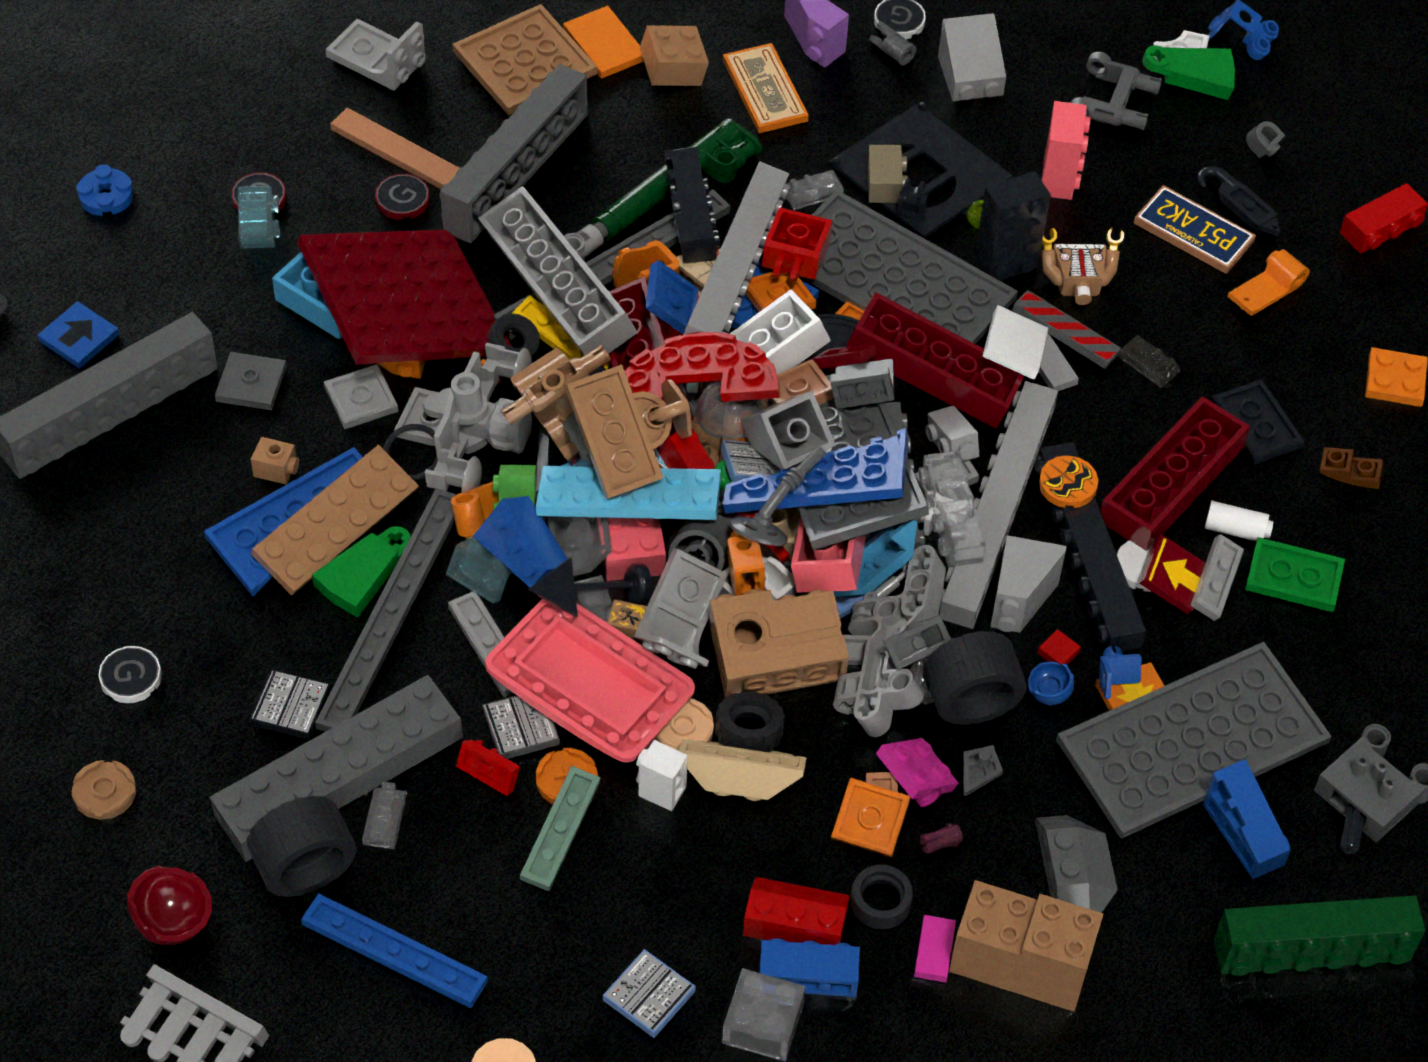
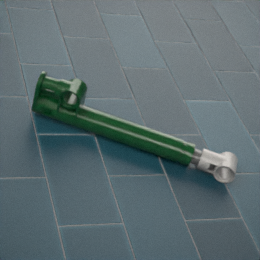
M725 119L688 147L698 148L701 170L721 183L733 181L736 178L737 170L745 165L747 159L751 156L758 157L762 153V146L759 140L731 119ZM666 164L592 220V224H588L577 233L564 235L584 262L585 257L600 247L604 240L609 241L614 238L618 233L670 195Z

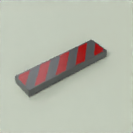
M1029 290L1016 301L1012 308L1013 312L1048 327V334L1104 369L1110 365L1121 350L1116 344Z

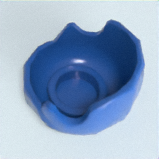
M1053 661L1040 663L1031 670L1028 678L1029 691L1033 698L1040 703L1048 706L1059 705L1069 699L1072 694L1074 675L1066 664H1059Z

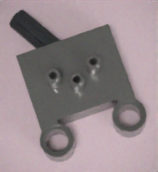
M1379 724L1367 726L1361 738L1320 774L1314 789L1317 794L1345 816L1340 849L1349 855L1359 851L1362 831L1377 843L1419 803H1426L1428 801V764L1423 763L1414 766L1409 778L1403 775L1383 758L1390 743L1391 735L1384 726Z

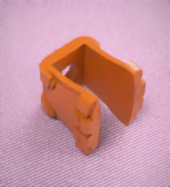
M651 241L641 248H624L619 250L618 256L614 259V267L612 268L613 285L615 288H618L644 276L649 283L650 265L657 260L662 263L664 262L666 266L679 274L680 262L660 241Z

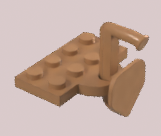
M622 365L564 385L606 499L663 478L653 449L662 445L669 436L672 422L680 438L684 439L692 435L689 403L672 379L661 384L665 402L655 394L645 391L632 393Z

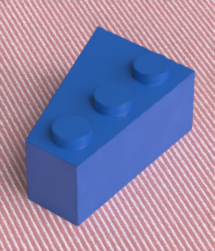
M529 496L502 499L473 535L478 542L529 587L568 559L543 518L537 516L536 507Z
M1246 759L1214 772L1203 806L1252 879L1284 866L1291 851L1290 844L1285 835H1283Z

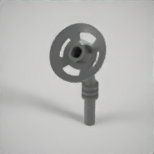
M817 446L796 468L792 467L780 479L781 483L760 509L759 513H755L754 517L732 518L729 523L730 527L741 536L762 544L772 546L786 545L788 541L787 535L777 526L771 524L773 519L770 516L788 492H793L805 480L804 476L826 455L824 449Z

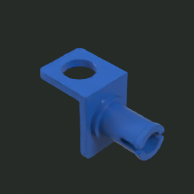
M1112 646L1105 649L1103 656H1100L1099 685L1105 699L1111 698V685L1140 682L1142 658L1139 654L1123 655L1122 650L1117 646H1114L1115 652Z

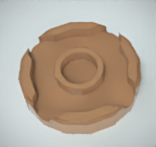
M104 760L95 761L84 766L76 774L72 787L73 801L78 810L87 817L99 820L113 818L124 813L132 805L136 795L135 779L129 768L117 761H112L113 763L104 762Z

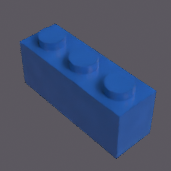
M780 938L762 940L758 990L856 997L859 979L860 947H854L847 943L826 945L815 941H804L802 943L787 942Z

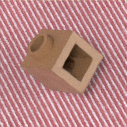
M261 437L251 457L253 476L287 485L291 474L295 475L299 467V458L296 457L295 445Z

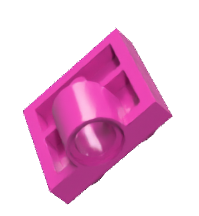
M923 738L884 744L876 752L877 756L911 799H915L920 807L930 805L942 793L952 792L958 785L950 769L941 762L933 752L930 744L924 741Z

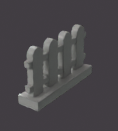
M155 964L147 973V977L153 985L150 989L143 987L139 993L143 997L142 1001L130 1018L124 1016L120 1022L124 1026L120 1037L125 1045L135 1047L143 1038L151 1041L148 1047V1055L154 1062H163L170 1054L178 1057L176 1062H205L204 1059L217 1040L224 1043L225 1046L214 1062H241L244 1056L251 1058L254 1049L250 1047L253 1042L263 1047L269 1037L263 1025ZM171 996L179 999L176 1005L168 1001ZM162 1009L170 1012V1015L156 1034L149 1029ZM198 1011L207 1015L204 1020L196 1017ZM191 1024L198 1029L185 1049L177 1046V1043ZM225 1027L234 1031L231 1036L223 1032Z

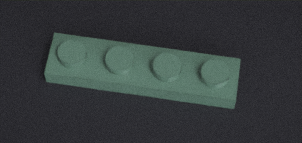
M571 766L523 867L520 880L550 891L599 786L601 777Z

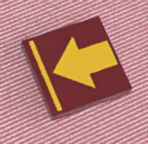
M1161 534L1154 541L1139 584L1188 614L1194 609L1191 606V602L1205 562Z

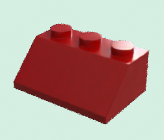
M756 877L750 890L745 912L743 936L763 940L780 938L787 942L798 943L804 941H815L826 945L841 943L850 895Z

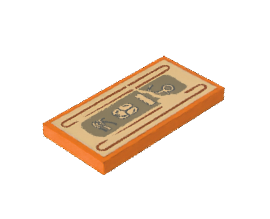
M772 43L723 54V63L758 133L808 122L809 115Z

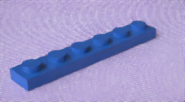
M321 894L317 895L301 919L303 926L469 1008L473 1007L488 983L486 975Z

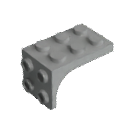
M356 19L326 48V57L395 91L425 61L423 25L415 22L397 39Z
M673 548L634 637L643 641V648L657 654L660 652L667 655L668 660L678 665H686L696 669L697 665L707 667L709 660L699 656V641L709 618L710 600H715L719 596L728 574L680 549Z

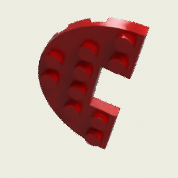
M696 332L664 340L665 345L652 351L647 348L629 361L630 366L625 370L632 393L645 391L655 394L664 402L661 384L670 379L675 384L722 381L720 389L722 402L780 398L778 375L774 364L766 357L765 352L751 341L745 343L736 340L735 335L727 333Z

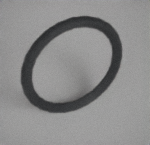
M422 424L404 425L390 434L383 450L389 455L391 443L399 434L405 431L421 430L430 434L433 438L435 431ZM437 455L428 470L434 471L438 463ZM425 471L409 476L414 481L425 478Z

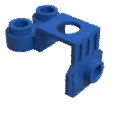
M1236 0L1210 23L1208 27L1210 30L1209 39L1229 19H1232L1247 30L1242 42L1247 45L1249 56L1255 60H1262L1270 52V43L1278 36L1279 27L1272 20L1260 23L1262 16L1240 0ZM1240 11H1245L1250 15V23H1246L1240 18Z

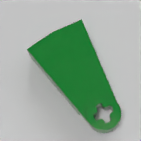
M1153 45L1148 47L1143 55V65L1152 72L1163 74L1165 83L1229 100L1234 90L1235 66L1231 49L1171 48Z
M391 527L378 536L373 533L369 534L312 574L314 587L333 604L358 618L396 567L410 539L409 532L402 527ZM393 539L395 541H398L399 539H401L402 544L399 545L395 543L392 546L391 540Z

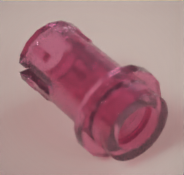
M951 823L946 824L944 828L920 835L921 845L926 844V847H923L926 854L948 846L958 847V843L963 841L959 826L957 824L952 825Z

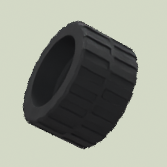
M980 631L953 638L933 651L924 664V674L938 715L944 721L952 724H979L1002 716L1010 709H1013L1026 693V681L1009 638L1000 633Z
M323 796L299 797L280 804V806L273 808L261 817L255 826L252 827L247 837L248 850L268 891L282 897L301 896L325 887L340 877L350 867L357 852L355 842L336 804L331 799Z

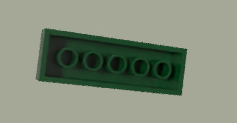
M1417 896L1224 909L1213 940L1221 974L1242 976L1249 972L1259 971L1273 974L1287 969L1308 971L1314 967L1338 969L1345 965L1356 964L1362 967H1369L1376 963L1390 962L1395 965L1411 961L1425 932V927Z

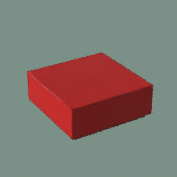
M1057 629L1038 648V654L1048 662L1053 661L1067 665L1080 653L1081 646Z

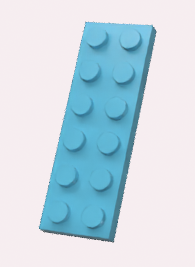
M543 466L536 502L537 516L717 520L721 469L660 468L663 475L662 479L606 499L594 467Z

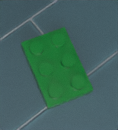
M1258 537L1245 590L1333 612L1345 559Z

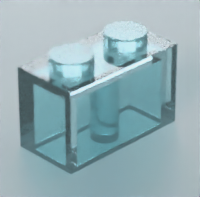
M272 186L238 187L239 240L242 249L275 247V237H280L279 221H274V212H279V197L273 195Z

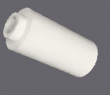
M1211 500L1204 529L1257 541L1258 537L1270 538L1274 522L1269 521V514Z

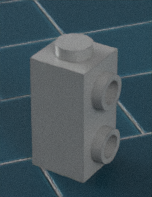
M954 405L927 413L928 425L925 427L926 435L930 442L936 444L941 455H945L952 464L979 457L978 432Z

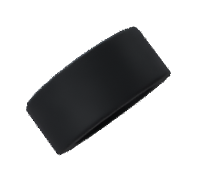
M874 865L865 868L857 875L852 885L851 908L855 917L864 925L874 929H890L898 926L907 918L912 904V886L905 874L889 865ZM886 884L899 892L900 903L896 908L888 911L876 910L864 902L863 892L870 885Z

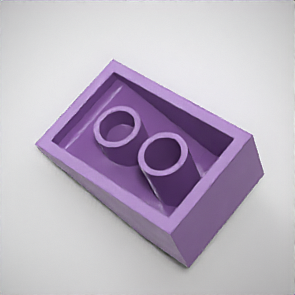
M785 0L784 16L804 53L811 60L816 61L823 67H827L846 52L848 13L828 0Z

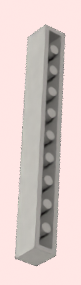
M759 161L684 334L696 332L726 333L723 330L729 332L735 318L731 313L737 314L742 302V298L738 296L744 297L749 282L745 279L751 281L757 266L752 263L758 264L768 235L767 231L770 230L775 218L774 215L777 214L779 207H782L789 191L790 185L786 184L789 173Z
M1025 381L1022 391L1016 392L1012 407L1015 410L1014 412H1008L1004 423V428L1007 431L1005 434L1000 433L996 444V449L999 452L997 455L992 454L987 471L991 473L989 477L984 476L981 482L979 493H982L981 499L975 498L971 510V515H974L972 521H966L962 537L966 539L964 544L958 543L954 554V560H957L956 565H950L946 574L945 582L948 583L947 589H943L939 615L942 620L971 629L974 628L1054 412L1058 390Z

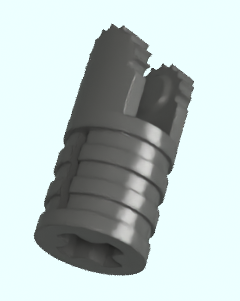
M879 21L877 28L886 34L887 37L882 41L881 38L871 35L869 41L896 60L900 65H906L914 57L916 46L905 40V38L884 22Z

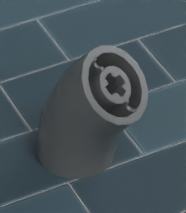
M719 500L718 507L722 504L721 500ZM737 512L717 514V520L685 519L670 545L668 556L670 557L673 548L680 549L722 571L728 560L727 539L731 537L730 535L734 531L729 523L732 518L738 517Z

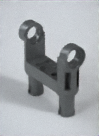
M1093 52L1086 64L1088 71L1096 75L1095 78L1117 83L1111 101L1107 103L1084 96L1083 98H1074L1071 103L1087 105L1086 116L1091 117L1090 119L1116 127L1124 124L1144 130L1148 114L1126 109L1127 101L1131 91L1135 90V88L1158 95L1162 78L1140 73L1138 68L1114 62L1103 52ZM1093 62H1100L1105 67L1098 68L1093 64Z

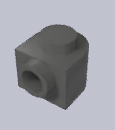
M1264 121L1248 132L1246 140L1249 148L1260 159L1264 155L1272 156L1281 147L1278 142L1285 134L1274 123Z

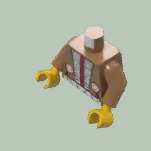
M1054 228L1050 229L1051 239H1045L1043 234L1042 245H1044V250H1041L1043 273L1054 285L1058 286L1060 294L1063 296H1075V302L1079 305L1089 304L1092 300L1091 296H1098L1101 287L1107 286L1117 272L1120 251H1117L1118 245L1123 241L1124 232L1121 230L1120 239L1115 241L1110 237L1112 229L1108 231L1106 240L1110 244L1109 249H1106V245L1054 244L1052 249V242L1056 240L1057 232Z

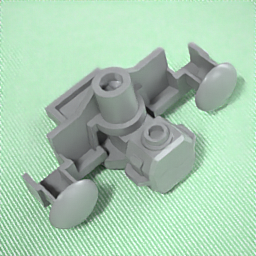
M486 342L487 359L483 366H481L480 354L473 352L465 371L456 375L451 381V389L442 419L435 421L425 420L428 415L425 413L423 405L424 399L427 396L439 394V392L414 388L394 431L408 424L426 425L435 431L434 438L421 430H409L397 436L398 438L435 446L438 463L434 471L428 469L425 471L427 487L447 491L449 485L462 488V492L479 487L482 478L480 460L475 456L469 461L462 459L464 453L476 452L488 443L495 449L516 454L523 452L532 430L531 413L511 426L502 414L501 409L506 408L515 401L500 398L496 403L488 401L500 376L511 378L532 364L531 354L526 348L516 352L507 350L504 346Z

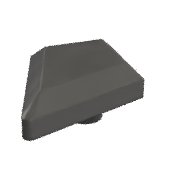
M993 745L963 753L964 796L969 795L1003 774V769Z

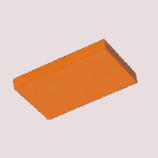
M609 6L563 23V29L595 63L597 74L601 79L644 62L640 45Z

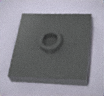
M230 352L215 393L216 402L272 411L287 367L286 360Z

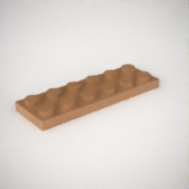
M377 445L257 544L250 554L292 596L312 579L314 572L345 552L416 492L419 485Z

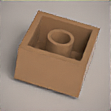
M647 25L640 51L651 85L701 86L709 62L697 27Z

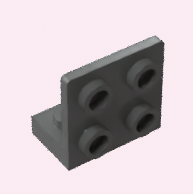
M892 359L836 367V374L830 375V383L837 409L895 400L894 363Z

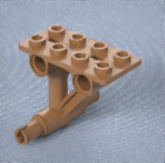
M601 344L580 359L576 357L569 360L559 348L553 349L511 377V382L522 397L506 408L501 409L502 414L512 426L515 422L533 412L568 462L579 456L580 451L569 440V434L563 426V423L573 411L564 385L590 376L591 372L606 362L611 361V358Z

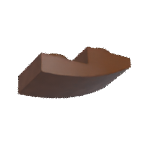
M1324 447L1320 466L1321 474L1348 484L1379 489L1383 471L1382 459L1354 457V452L1351 449Z

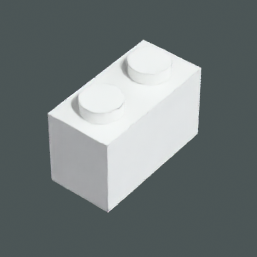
M653 740L648 750L644 748L637 759L636 765L639 767L636 782L639 783V796L672 811L686 789L688 755Z

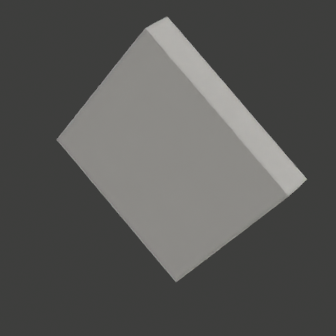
M378 364L324 381L325 390L344 429L398 412V405Z

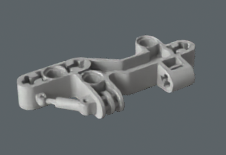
M922 545L916 548L913 558L909 560V564L903 567V572L896 577L892 576L874 592H867L863 600L855 602L852 606L853 613L848 626L849 632L852 635L871 636L866 643L861 671L839 676L833 707L840 713L854 714L865 732L871 737L881 736L889 730L893 710L914 708L920 704L924 697V691L908 669H895L883 641L906 630V626L939 614L946 568L934 548L930 545ZM906 577L902 594L888 596L900 586L899 582Z

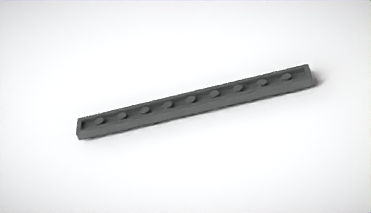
M709 191L715 220L729 214L730 205L716 191ZM674 213L669 214L587 261L586 264L600 282L606 285L614 279L612 277V268L614 267V259L618 256L619 250L627 247L630 249L641 248L655 240L662 242L667 248L672 247L679 242ZM534 292L530 294L533 298L542 303ZM528 296L495 314L494 320L496 321L503 315L512 314ZM514 330L505 332L510 340L520 334Z
M438 488L435 489L315 722L316 729L326 732L357 715L455 522L450 500L457 494Z

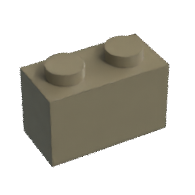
M869 145V203H898L900 191L907 178V175H902V172L907 171V156H902L901 145Z

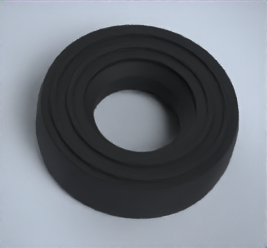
M506 314L498 318L491 326L488 342L504 346L505 349L516 352L526 348L532 358L538 350L540 337L537 328L528 318L519 314ZM514 330L520 333L524 340L523 346L520 348L509 346L504 338L505 332Z

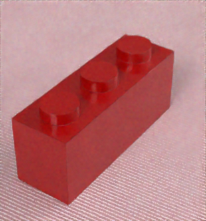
M1406 183L1346 214L1340 234L1361 254L1369 249L1377 248L1382 242L1390 238H1397L1402 232L1411 227H1418L1425 219L1424 215L1428 203Z

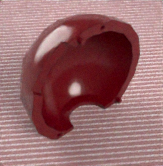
M157 866L144 871L133 881L127 895V906L134 924L141 934L154 944L176 946L190 941L206 926L212 912L211 895L206 884L193 872L189 873L179 868Z

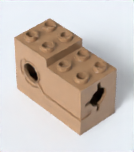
M753 589L743 595L732 596L731 594H724L716 597L715 600H710L709 627L725 697H729L733 693H742V691H754L765 695L838 682L839 676L846 674L849 655L844 635L841 633V621L833 590L825 592V590L819 589L798 597L784 595L773 601L771 590Z
M975 880L956 936L949 972L1075 1012L1103 913L1043 894H1039L1037 900Z

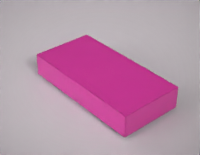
M924 915L914 977L946 983L956 920Z

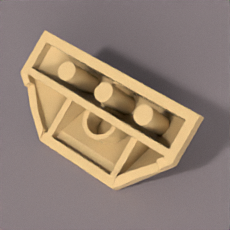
M682 739L679 749L680 752L688 755L687 769L706 791L714 792L719 796H744L752 801L769 800L803 777L806 757H795L792 754L779 751L762 752L728 747L719 742Z

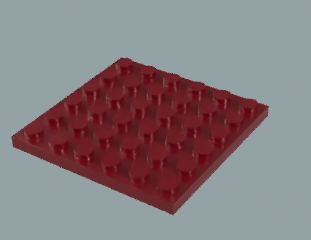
M446 230L307 234L299 236L297 244L356 364L472 357L473 352H478L480 357L486 356L485 344L486 342L489 343L488 335L491 326L495 322V313L455 237ZM504 334L505 341L512 347L506 334Z

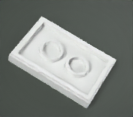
M997 305L990 324L983 357L1026 377L1035 379L1039 372L1048 327Z

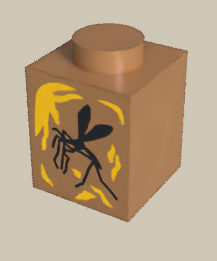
M614 600L607 623L642 645L643 641L635 638L634 635L647 606Z

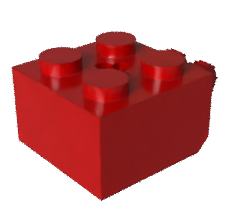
M779 207L766 237L762 267L773 269V277L779 278L782 272L790 273L789 277L792 282H796L799 276L815 280L829 247L833 220Z

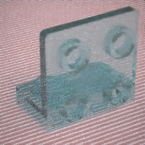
M474 537L456 545L446 573L450 578L468 589L476 591L478 595L493 604L500 601L508 576L513 574L508 567Z

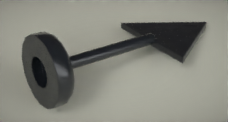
M569 557L527 590L574 617H578L575 591L624 589L628 601L644 605L651 597L652 579L649 569L645 564L634 563L627 568L623 581L574 583L572 557Z

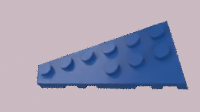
M907 428L896 431L897 436L882 440L881 436L870 439L871 444L859 448L850 445L826 453L804 476L805 480L793 492H788L776 509L902 498L904 496L908 448ZM791 467L785 470L780 468L781 472L766 477L762 474H757L726 484L723 499L725 513L760 510L781 483L780 479L789 472Z
M354 447L204 531L207 541L252 597L273 576L250 554L251 550L363 457Z

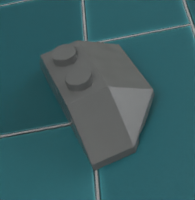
M1068 815L1036 818L1035 822L1050 896L1102 913L1118 890L1106 834Z

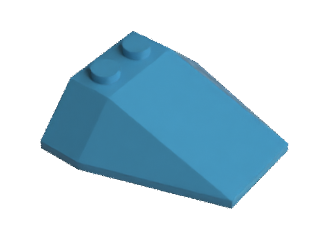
M913 519L866 534L857 590L834 591V596L864 595L882 585L899 568L904 567L914 555L917 520Z

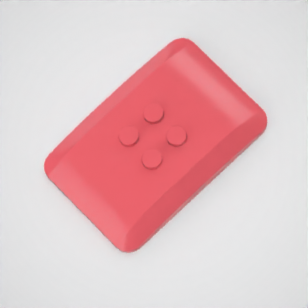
M542 599L488 654L485 664L487 672L522 700L583 741L621 762L634 761L639 757L641 751L650 745L691 699L695 690L693 680L578 603V617H574Z

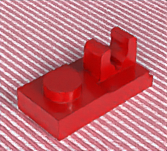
M471 739L462 742L456 767L506 796L514 791L520 766L499 755L497 749L492 748L489 750L483 746V741L477 740L475 742Z

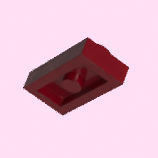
M875 343L833 348L823 351L814 357L813 360L820 369L827 368L828 371H836V367L868 362V359L877 354Z

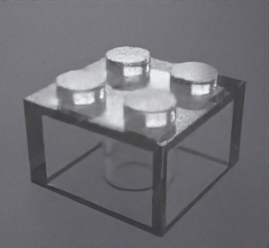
M742 968L723 1025L722 1043L786 1061L804 1004L806 986Z

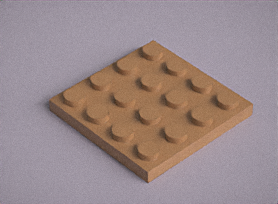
M541 4L453 44V52L508 115L513 114L518 105L523 103L530 96L532 90L537 88L545 80L547 74L552 72L559 64L587 75V79L597 74L595 63Z

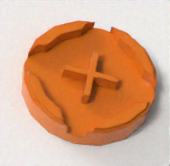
M563 748V751L555 752L554 750L547 753L539 761L536 769V785L541 796L551 804H554L571 766L598 776L595 763L589 755L574 748Z

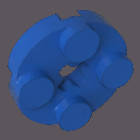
M108 165L97 166L94 171L86 174L76 187L81 206L93 215L103 216L102 212L109 211L112 212V215L125 210L133 199L131 179L124 172L111 169ZM110 190V193H101V191Z

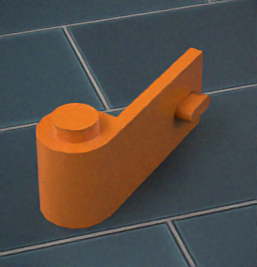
M1276 250L1267 258V267L1263 273L1230 291L1227 297L1240 306L1242 310L1253 316L1299 288L1307 279L1310 270L1286 250Z
M493 481L459 493L451 498L450 503L457 532L460 536L466 539H475L473 535L492 513L494 502H499V493H493Z

